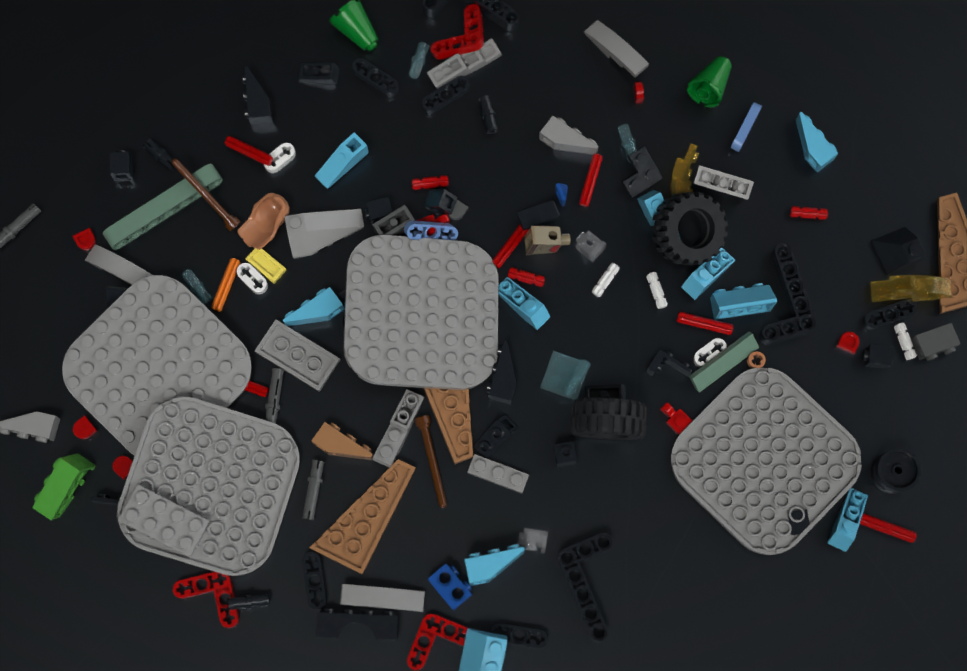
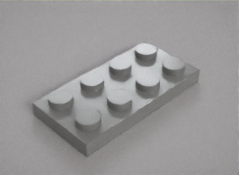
M278 320L274 321L255 349L257 354L319 392L340 362V358Z
M137 485L118 521L191 557L210 522L140 485Z

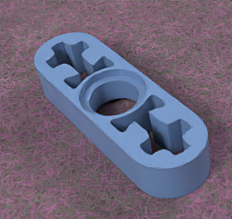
M753 102L731 149L740 151L762 105Z
M412 220L407 222L404 227L405 234L412 240L429 238L455 241L458 236L457 229L449 223ZM414 227H416L418 230H421V232H420V231H413V234H412V233L410 232V230H413ZM434 227L435 233L432 236H427V230ZM449 230L452 231V233H449L448 236H446L444 233H441V231L446 233L449 232Z

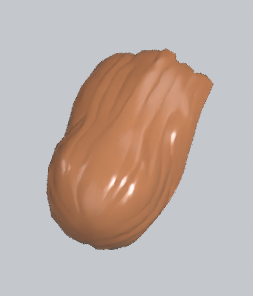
M268 193L253 206L248 220L237 230L244 243L249 247L260 250L273 240L279 226L285 222V216L289 214L288 202L276 193Z

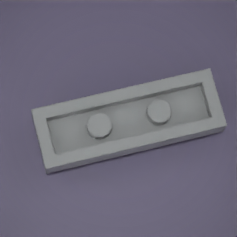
M474 454L467 472L521 494L529 477V474Z

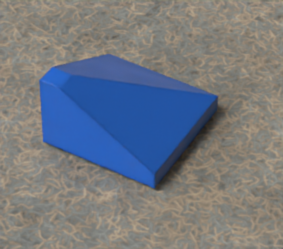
M557 183L555 186L556 195L561 206H565L568 187L566 184Z

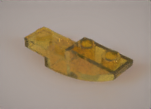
M690 144L685 160L677 157L670 181V198L677 193L693 192V189L690 188L692 181H689L692 169L689 168L691 163H696L699 155L696 152L697 145Z
M897 275L889 276L890 280L871 282L872 302L912 298V302L952 298L951 280L943 277Z

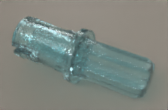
M418 43L409 70L411 78L417 79L422 66L426 63L425 58L430 48L426 43Z
M623 124L618 127V131L622 140L621 145L625 148L628 156L637 150L635 146L636 140L633 139L628 124Z
M188 269L183 272L182 277L190 286V291L194 292L204 305L211 301L212 296L203 286L204 283L200 282L191 270Z
M584 359L580 361L573 374L570 373V378L562 392L573 397L580 383H583L582 379L591 366L588 361Z

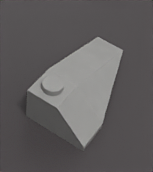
M361 209L311 212L285 216L293 259L311 256L326 246L329 247L337 240L364 228Z

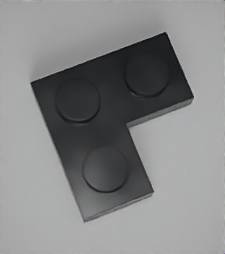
M645 146L640 147L627 156L636 173L621 182L630 198L635 197L663 179Z

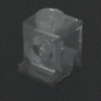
M590 231L586 234L582 232L576 239L578 242L576 249L592 262L597 259L606 247V243L602 242ZM590 241L593 245L589 246L586 242Z
M524 528V533L520 532L518 544L526 546L525 550L537 551V548H539L541 553H545L548 532Z

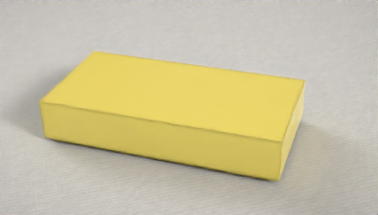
M255 248L245 258L249 264L273 284L286 272V268L263 249L258 250Z

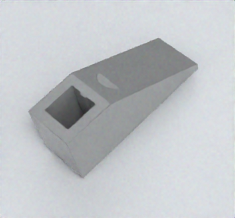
M552 116L539 135L541 141L555 150L592 155L598 152L599 146H597L593 139H587L578 129L569 127L559 117Z
M33 412L0 421V433L10 435V432L17 433V437L28 439L31 436L36 437V441L47 443L48 440H55L60 418L55 415Z

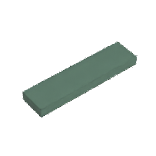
M747 332L689 376L699 393L759 348L753 333Z

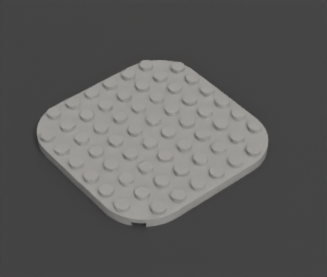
M377 235L359 243L351 253L346 269L343 348L349 367L358 374V377L375 385L467 390L485 381L492 373L493 365L497 362L498 272L489 254L475 244L454 240L429 238L412 240L405 236Z
M154 275L142 278L132 284L73 342L65 354L62 373L65 385L73 397L135 456L147 420L159 405L173 398L192 397L228 408L248 386L252 366L251 357L245 345L182 283L171 277Z
M752 368L737 376L678 436L671 453V467L678 483L744 547L763 555L780 554L794 547L854 485L859 477L862 465L861 451L854 437L789 376L773 368ZM807 509L810 525L800 535L791 536L792 528L788 521L787 512H789V517L792 521L801 522L805 517L804 510ZM801 510L803 517L800 520H794L791 512Z
M192 397L173 398L159 405L147 420L119 500L117 516L119 519L137 485H140L210 522L191 557L118 521L125 537L142 550L224 575L239 576L250 573L267 560L274 547L299 468L298 447L292 436L275 423Z

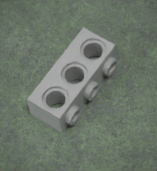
M698 165L692 183L748 200L754 181Z

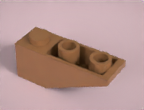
M324 422L312 439V443L329 455L373 460V454L371 453L373 450L365 444L362 446L355 443L356 438L348 433L346 435L339 432L340 428L332 422L330 425Z

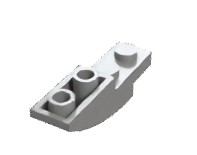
M408 389L406 390L373 456L374 461L391 468L415 421L414 419L424 400L423 396Z

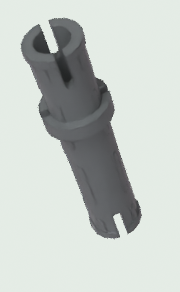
M34 203L11 224L2 228L3 231L0 232V249L9 240L14 239L21 229L41 213Z
M280 368L272 369L268 402L265 404V420L275 424L281 407L279 400L284 370Z
M312 460L310 477L307 478L309 483L303 519L308 518L309 511L308 520L315 519L319 487L323 482V479H321L325 463L323 461L319 462L317 469L318 460Z

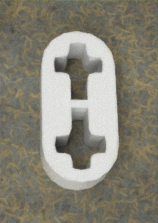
M283 143L272 151L269 155L273 157V162H275L276 166L264 164L265 169L270 173H276L291 162L296 155L293 145ZM285 149H286L287 151L290 150V153H291V154H290V155L284 154L283 151H284Z
M242 263L238 266L237 275L254 293L263 294L267 291V281L252 265ZM243 269H249L250 278L246 274L243 275ZM253 281L262 282L263 287L261 289L259 287L256 288Z
M720 338L710 341L696 352L693 358L694 364L701 368L721 353L719 350L711 352L715 347L714 344H720L722 352L727 348L725 341ZM708 353L709 356L705 360L706 363L698 361L699 355L704 356Z

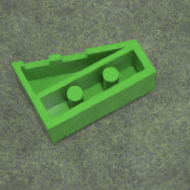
M78 453L58 458L53 465V472L44 481V488L36 495L34 499L35 504L32 508L50 520L60 518L75 497L73 493L78 484L81 486L84 484L85 480H83V477L88 470L91 469L93 471L96 465Z

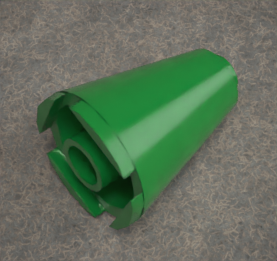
M351 0L339 9L340 12L337 17L335 14L331 17L330 23L361 49L371 51L378 45L376 43L378 37L359 0Z
M721 56L716 57L689 81L687 92L695 102L699 104L701 101L705 103V107L719 105L732 67L729 59Z

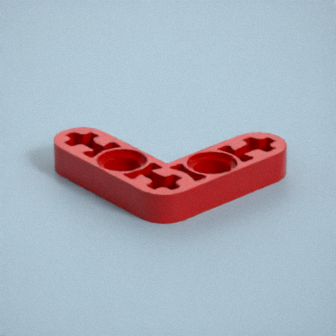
M468 5L464 10V35L440 40L432 44L431 52L436 59L441 60L453 57L457 53L462 55L482 48L484 44L483 18L478 5ZM473 25H478L476 29L470 30ZM461 43L459 48H453L455 44Z
M211 572L179 580L174 584L173 593L181 599L214 592L220 623L226 628H233L238 624L239 615L237 609L229 611L230 615L235 618L231 621L232 624L229 625L228 622L224 621L227 618V611L222 612V608L226 609L228 607L220 602V597L223 594H229L231 598L235 597L230 575L222 574L223 577H226V580L223 581V585L219 582L213 583L214 588H211L212 583L209 577L212 576V580H217L221 573ZM200 579L207 581V587L204 590L197 588V582ZM193 581L192 587L195 591L194 593H192V589L185 590L184 595L178 592V589L181 588V584H183V586L189 587L191 586L190 582Z
M435 614L426 615L422 620L408 655V666L412 670H420L424 667L436 635L464 646V638L459 637V641L455 640L459 633V628L463 629L461 633L466 635L467 627ZM435 618L434 622L440 624V621H444L441 633L436 632L439 628L435 626L429 629L426 620ZM447 625L455 627L456 632L453 636L445 635L444 628ZM422 636L429 638L430 643L426 648H421L418 645V640ZM415 647L420 651H426L425 656L423 654L420 655L421 665L417 664L416 667L413 666L411 658H415L418 653L414 652Z

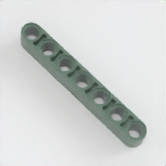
M208 164L192 174L208 192L223 181L213 164ZM183 179L103 231V236L113 250L120 249L197 200L201 195L186 179Z

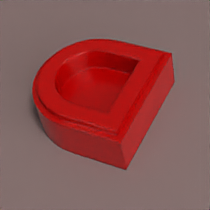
M634 82L635 103H642L644 99L643 83Z
M90 227L73 235L77 246L82 250H90L96 244V238Z
M845 332L839 338L836 347L854 355L859 346V337L854 332Z
M85 415L73 426L74 435L80 439H88L97 432V429Z
M126 456L116 458L113 462L114 472L125 480L128 477L133 461Z

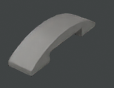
M96 244L85 259L86 262L109 272L131 285L142 278L154 276L123 257Z

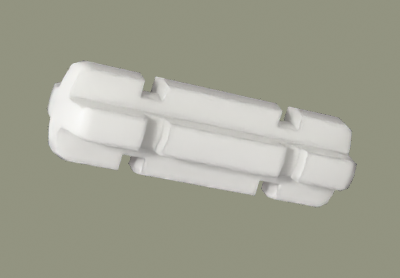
M614 263L609 265L608 271L604 272L597 282L598 285H595L592 289V293L595 296L601 297L604 289L608 287L614 275L619 271L618 265Z
M652 272L647 274V280L650 283L649 286L656 300L657 308L662 309L668 303L666 298H664V292L660 281H658L657 273Z
M905 323L895 325L894 329L896 334L899 335L897 337L902 350L905 351L904 356L906 360L914 359L917 357L915 349H912L914 346L909 333L906 332Z

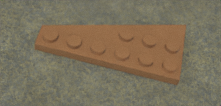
M957 193L937 199L940 314L967 307V218Z
M423 388L454 465L473 458L469 389Z
M398 459L309 548L363 575L416 468Z

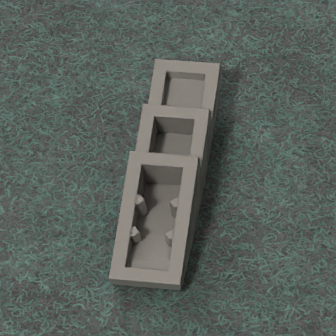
M597 20L584 31L608 58L611 57L621 68L624 66L634 78L649 66V63L634 48Z
M490 39L483 44L481 49L462 55L457 53L428 71L427 74L437 89L458 76H466L499 58L502 54L493 39Z
M342 584L340 604L423 612L425 592Z

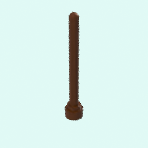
M178 159L172 160V165L225 220V227L230 232L240 224L241 221L236 216L229 215Z
M421 416L414 419L415 424L422 433L439 506L445 508L447 503L428 429L431 424L430 416Z

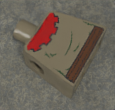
M531 226L524 237L526 255L555 253L561 245H570L571 241L570 234H561L560 227Z

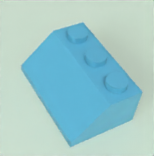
M763 283L752 285L751 288L739 286L731 291H726V289L716 290L711 295L710 301L714 320L770 312L777 303V298L770 285L763 286Z
M467 628L459 671H501L507 645V636Z

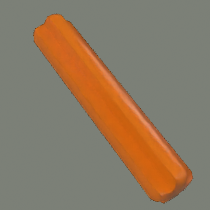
M231 258L211 305L214 311H222L236 276L237 268L240 265L238 259Z

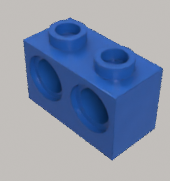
M445 564L429 577L428 581L454 611L472 596L470 593L472 588L465 580L463 582L457 577L459 572L453 565L449 567ZM443 573H448L451 576V580L447 584L439 581V577ZM459 588L463 590L464 594L461 599L452 597L454 589Z

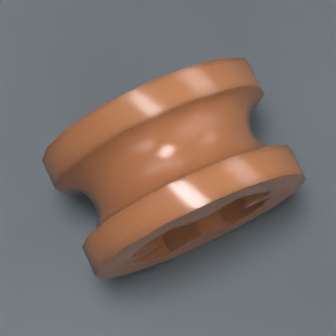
M753 352L747 358V365L751 369L762 368L766 361L765 356L761 352ZM754 356H756V359L760 358L759 365L752 363Z

